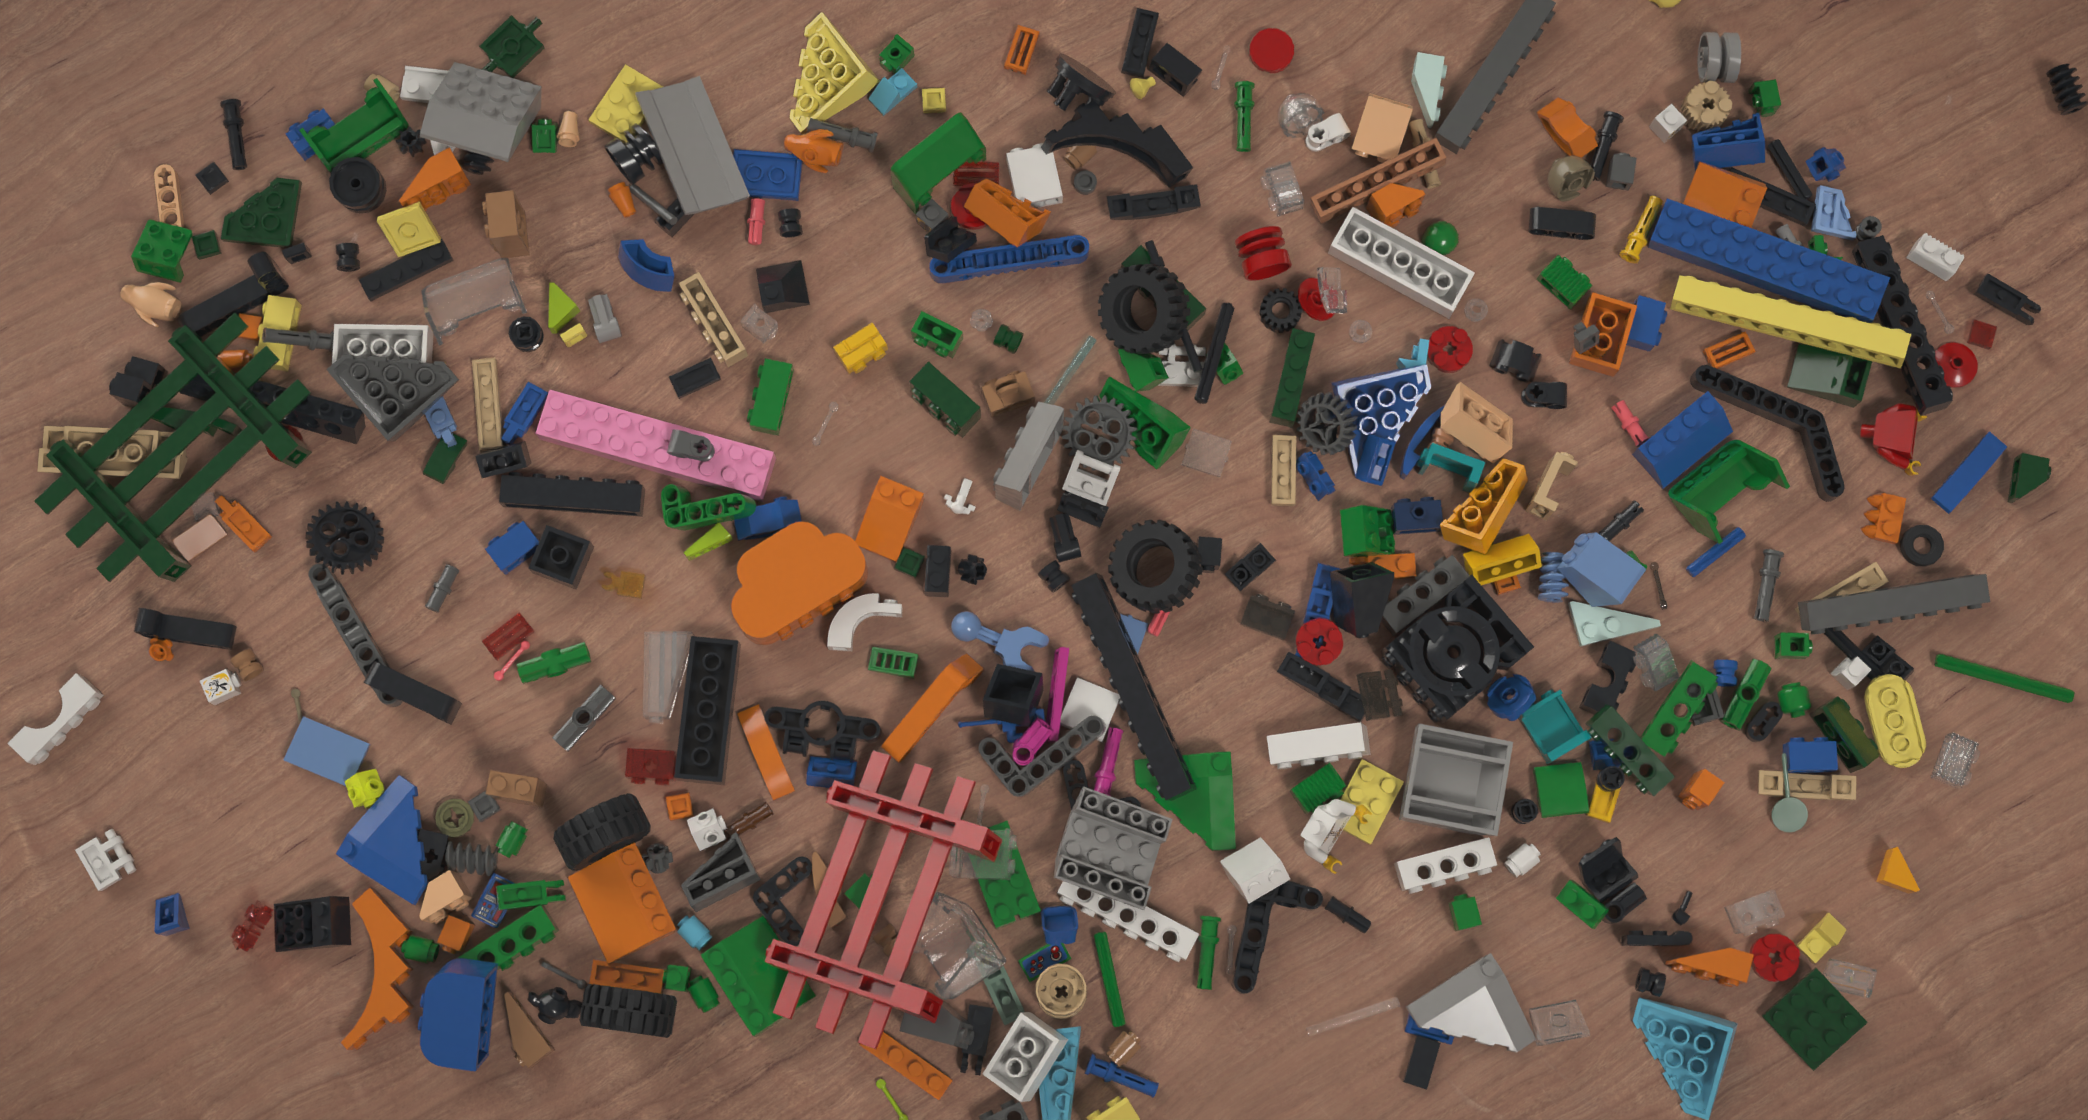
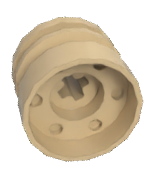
M1055 964L1040 974L1036 982V997L1040 1008L1047 1015L1055 1019H1067L1075 1016L1082 1010L1086 1002L1087 986L1083 975L1076 968L1068 964ZM1066 988L1067 997L1061 996L1057 998L1056 989L1062 990Z

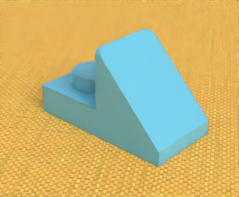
M901 68L890 79L887 80L883 77L868 100L885 116L917 88V83Z
M1420 339L1417 346L1413 345L1411 359L1415 360L1399 358L1396 362L1397 367L1402 369L1426 364L1429 340Z

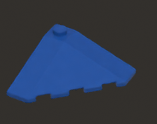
M1427 364L1331 383L1334 396L1340 395V402L1348 400L1346 407L1354 408L1351 415L1357 416V419L1353 421L1358 426L1353 431L1356 436L1351 440V445L1347 447L1354 476L1356 475L1369 434L1397 442L1400 437L1398 434L1405 421L1409 423L1418 409L1416 404L1423 393L1427 395L1431 389Z
M399 775L348 832L336 855L390 891L416 905L428 884L427 875L421 874L420 861H425L423 842H418L417 829L422 828L420 810L414 808L413 797L418 796V789L413 783Z

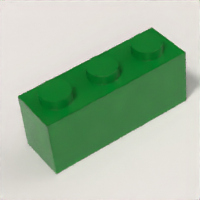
M765 358L764 365L759 366L757 378L760 379L758 387H754L752 400L755 403L753 409H749L747 422L750 423L751 430L779 436L794 373L793 364Z

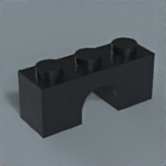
M1609 641L1604 647L1597 666L1608 671L1611 678L1608 687H1600L1593 683L1589 685L1579 708L1595 715L1607 704L1617 711L1619 703L1616 702L1619 693L1623 694L1626 690L1628 681L1625 679L1628 672L1632 673L1637 664V660L1634 659L1637 652Z

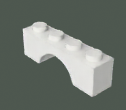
M76 673L59 690L62 697V710L55 722L40 729L24 726L7 743L27 763L37 765L45 761L49 756L48 752L66 739V734L71 728L79 726L83 721V716L99 705L103 694L84 676Z

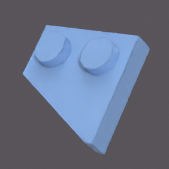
M1822 185L1817 187L1811 231L1848 240L1856 239V231L1852 232L1848 220L1851 216L1845 206L1842 190Z

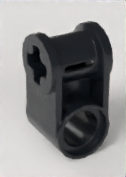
M1532 382L1521 393V400L1528 407L1567 408V383Z

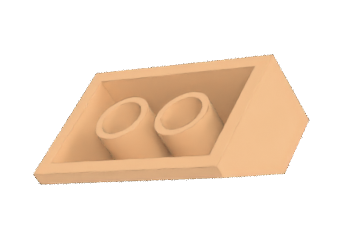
M1459 382L1441 412L1440 427L1445 433L1451 434L1460 440L1464 446L1470 447L1477 452L1481 458L1487 459L1494 464L1512 449L1513 419Z

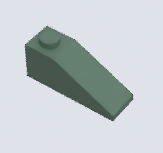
M991 945L972 954V957L1005 1026L1015 1021L1019 1014L1025 1011L994 945Z

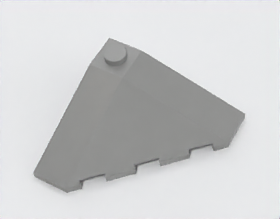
M1491 953L1481 957L1406 1006L1417 1026L1422 1029L1429 1030L1432 1027L1443 1030L1442 1034L1457 1038H1462V1035L1475 1038L1476 1043L1492 1047L1494 1044L1506 1046L1507 1051L1515 1053L1536 1040L1505 974Z

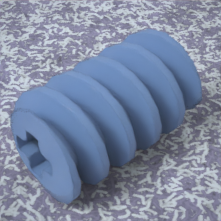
M1544 552L1542 553L1544 557L1541 558V563L1544 566L1540 568V572L1544 575L1539 577V581L1544 584L1538 587L1539 591L1543 593L1538 595V600L1552 603L1563 602L1561 598L1568 596V593L1562 591V588L1569 587V584L1562 582L1566 577L1557 568L1565 554Z

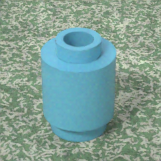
M695 915L692 917L685 916L677 925L679 927L677 933L692 948L696 947L698 951L703 949L713 938L709 934L710 930Z

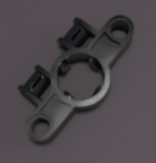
M816 701L808 705L804 710L777 706L771 707L764 715L768 727L775 731L785 732L783 754L789 752L802 754L803 757H807L809 744L814 747L823 749L831 747L830 760L832 761L834 759H843L854 763L857 741L873 743L881 736V728L876 720L843 715L840 708L829 701ZM818 709L825 712L833 710L840 718V721H837L836 730L838 733L825 741V738H817L815 740L806 731V727H809L810 718L808 717ZM774 713L782 715V721L778 724L770 723V717ZM868 725H873L877 728L875 735L868 737L864 734V728Z

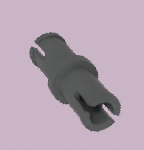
M445 565L438 582H435L433 585L434 590L425 605L426 608L439 613V609L446 596L450 595L452 591L450 588L460 570L451 565Z

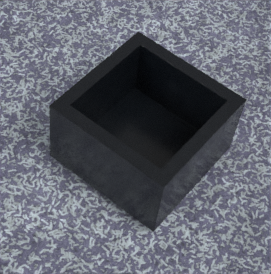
M997 664L983 697L984 717L1030 727L1044 691L1043 674Z

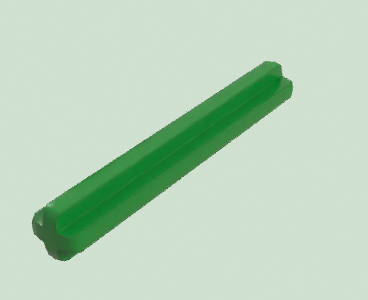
M1099 932L1094 934V940L1113 1027L1124 1026L1126 1022L1107 933Z

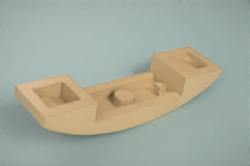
M1759 770L1758 795L1785 797L1783 772ZM1788 773L1790 797L1815 800H1856V776Z

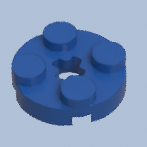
M1513 674L1514 677L1506 678V676L1499 678L1488 690L1487 696L1489 699L1487 704L1492 713L1499 718L1515 721L1536 700V694L1529 680L1518 674ZM1508 695H1514L1513 698L1507 699Z

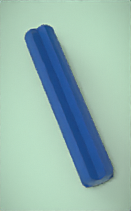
M1740 527L1734 529L1722 539V543L1715 544L1687 566V572L1692 577L1698 575L1746 537L1745 532Z

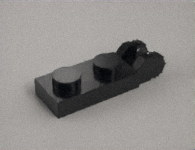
M1988 273L1984 276L1974 293L1975 296L2013 318L2016 317L2018 321L2028 326L2033 325L2034 318L2022 311L2021 308L2024 307V309L2035 314L2041 311L2040 305L2028 299V296Z
M1629 931V935L1621 936L1622 946L1690 945L1693 940V936L1689 931H1677L1671 935H1667V931H1652L1653 935H1643V931Z
M969 1005L967 1021L973 1025L974 1039L972 1044L968 1045L967 1050L962 1048L961 1073H966L968 1069V1056L972 1054L978 1055L975 1075H981L994 1008Z

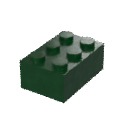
M929 361L909 381L910 392L913 394L911 398L920 406L924 404L930 409L928 413L937 421L941 419L947 424L945 426L946 429L954 436L958 434L963 438L981 419V407Z

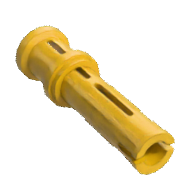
M1656 196L1649 197V201L1634 232L1628 235L1625 249L1621 250L1619 254L1623 260L1634 264L1639 262V254L1648 243L1646 237L1663 204L1662 199Z

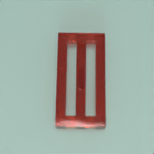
M965 162L953 172V186L979 183L984 180L958 179V177L994 178L989 180L999 185V162ZM958 169H995V172H958Z
M519 612L485 638L482 643L498 661L535 631ZM521 621L519 625H517L515 628L509 631L506 635H504L502 638L496 641L493 645L490 644L496 638H498L500 635L506 632L509 628L515 625L517 622ZM526 627L527 630L499 652L495 651V649Z

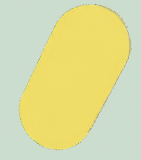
M1892 674L1880 675L1868 684L1864 695L1874 741L1878 746L1877 751L1885 763L1898 768H1907L1915 765L1920 760L1926 748L1925 735L1915 696L1910 684L1901 677Z

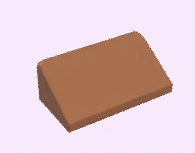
M209 514L172 539V542L185 559L190 562L228 536L218 519L213 514Z

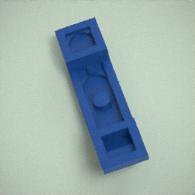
M1444 406L1436 410L1423 422L1410 441L1400 470V478L1403 480L1420 459V456L1414 453V450L1436 421L1441 423V412Z

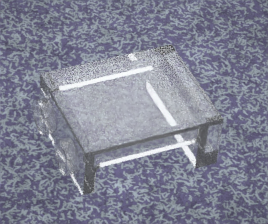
M1010 828L991 830L1002 839L995 862L982 859L961 848L952 846L949 874L953 878L1010 880L1011 874L1015 873V859H1012V850H1016L1017 836L1013 835V831Z

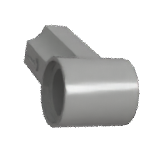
M607 294L596 295L589 299L588 302L595 322L593 326L599 343L622 337Z

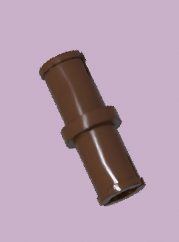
M764 802V804L753 811L743 813V817L727 826L726 830L730 837L735 832L740 836L749 829L754 830L757 828V824L774 815L768 803Z

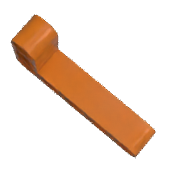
M967 653L951 662L885 740L881 748L900 763L956 695L971 685L982 674L984 668Z

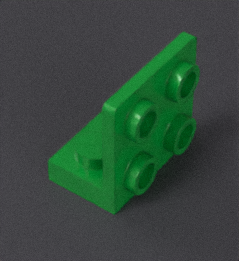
M148 220L131 255L136 271L181 283L184 273L180 261L193 235L192 230Z

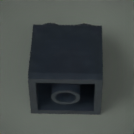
M1373 562L1330 571L1335 624L1356 638H1366L1369 634L1378 632L1393 584L1394 572Z

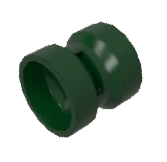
M1002 324L995 336L993 345L999 348L1006 347L1008 352L1015 354L1024 333L1020 331L1013 332L1009 326Z

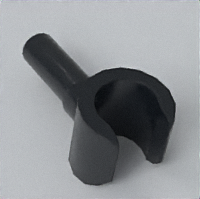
M1687 891L1680 907L1672 915L1673 920L1680 926L1685 924L1690 918V915L1685 912L1693 894Z

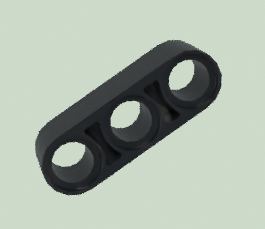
M1533 207L1530 209L1528 230L1530 234L1579 240L1595 238V213L1547 207Z

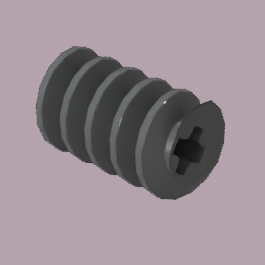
M449 841L446 849L445 864L448 870L455 871L457 868L459 873H463L467 869L468 874H473L476 870L478 875H483L486 871L487 876H492L497 867L498 847L494 853H491V847L487 845L485 851L482 852L481 845L478 844L475 851H473L471 843H468L464 850L462 842H459L455 849L453 848L452 841Z

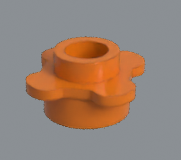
M156 637L150 640L149 653L154 660L163 661L166 659L171 661L174 658L171 651L173 646L171 640H159Z

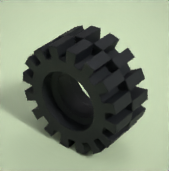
M1277 288L1274 292H1268L1267 296L1263 298L1259 311L1261 321L1265 322L1267 329L1268 327L1272 328L1271 331L1273 332L1275 330H1279V333H1283L1284 330L1288 332L1292 327L1295 328L1302 315V306L1298 295L1295 297L1293 291L1289 293L1286 288H1283L1282 291H1279V288ZM1276 303H1284L1289 307L1290 314L1286 318L1280 319L1274 316L1272 307Z

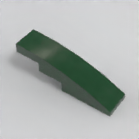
M163 407L151 419L177 430L195 411ZM218 418L203 433L214 437L219 429L236 437L243 430L236 424Z

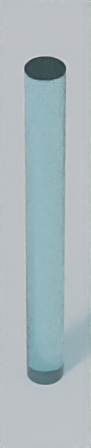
M1088 336L1044 403L1055 404L1097 340Z

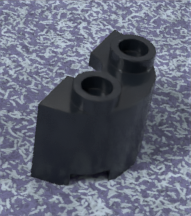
M1504 339L1498 341L1489 366L1493 367L1494 371L1500 374L1512 372L1516 374V379L1521 382H1533L1542 354L1533 353L1534 348L1525 343L1513 340L1512 344H1509Z

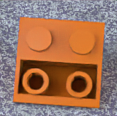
M1390 183L1371 194L1366 209L1371 217L1394 228L1400 223V219L1405 216L1411 218L1419 212L1425 193L1423 190Z

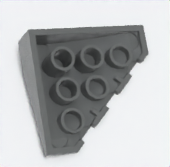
M344 354L326 369L386 440L394 442L459 381V378L442 361H434L433 364L420 363V360L415 359L392 361L387 360V357L368 356V359L354 358V355Z

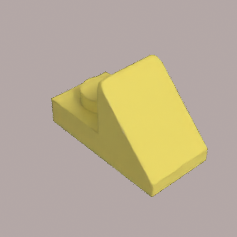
M1827 913L1796 947L1813 964H1816L1832 946L1839 944L1846 929L1830 913Z

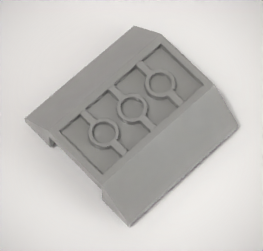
M1083 787L1070 812L1055 859L1054 878L1145 910L1152 888L1148 886L1160 845L1166 842L1173 819Z

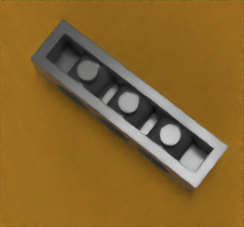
M1453 554L1449 558L1443 556L1433 564L1435 568L1429 573L1427 570L1421 572L1415 577L1417 582L1412 586H1409L1407 583L1400 588L1395 599L1391 600L1388 598L1381 622L1393 636L1445 598L1469 577V574ZM1442 575L1445 578V584H1437L1434 576ZM1416 589H1424L1427 593V598H1418ZM1400 602L1406 603L1409 607V612H1400L1397 604Z

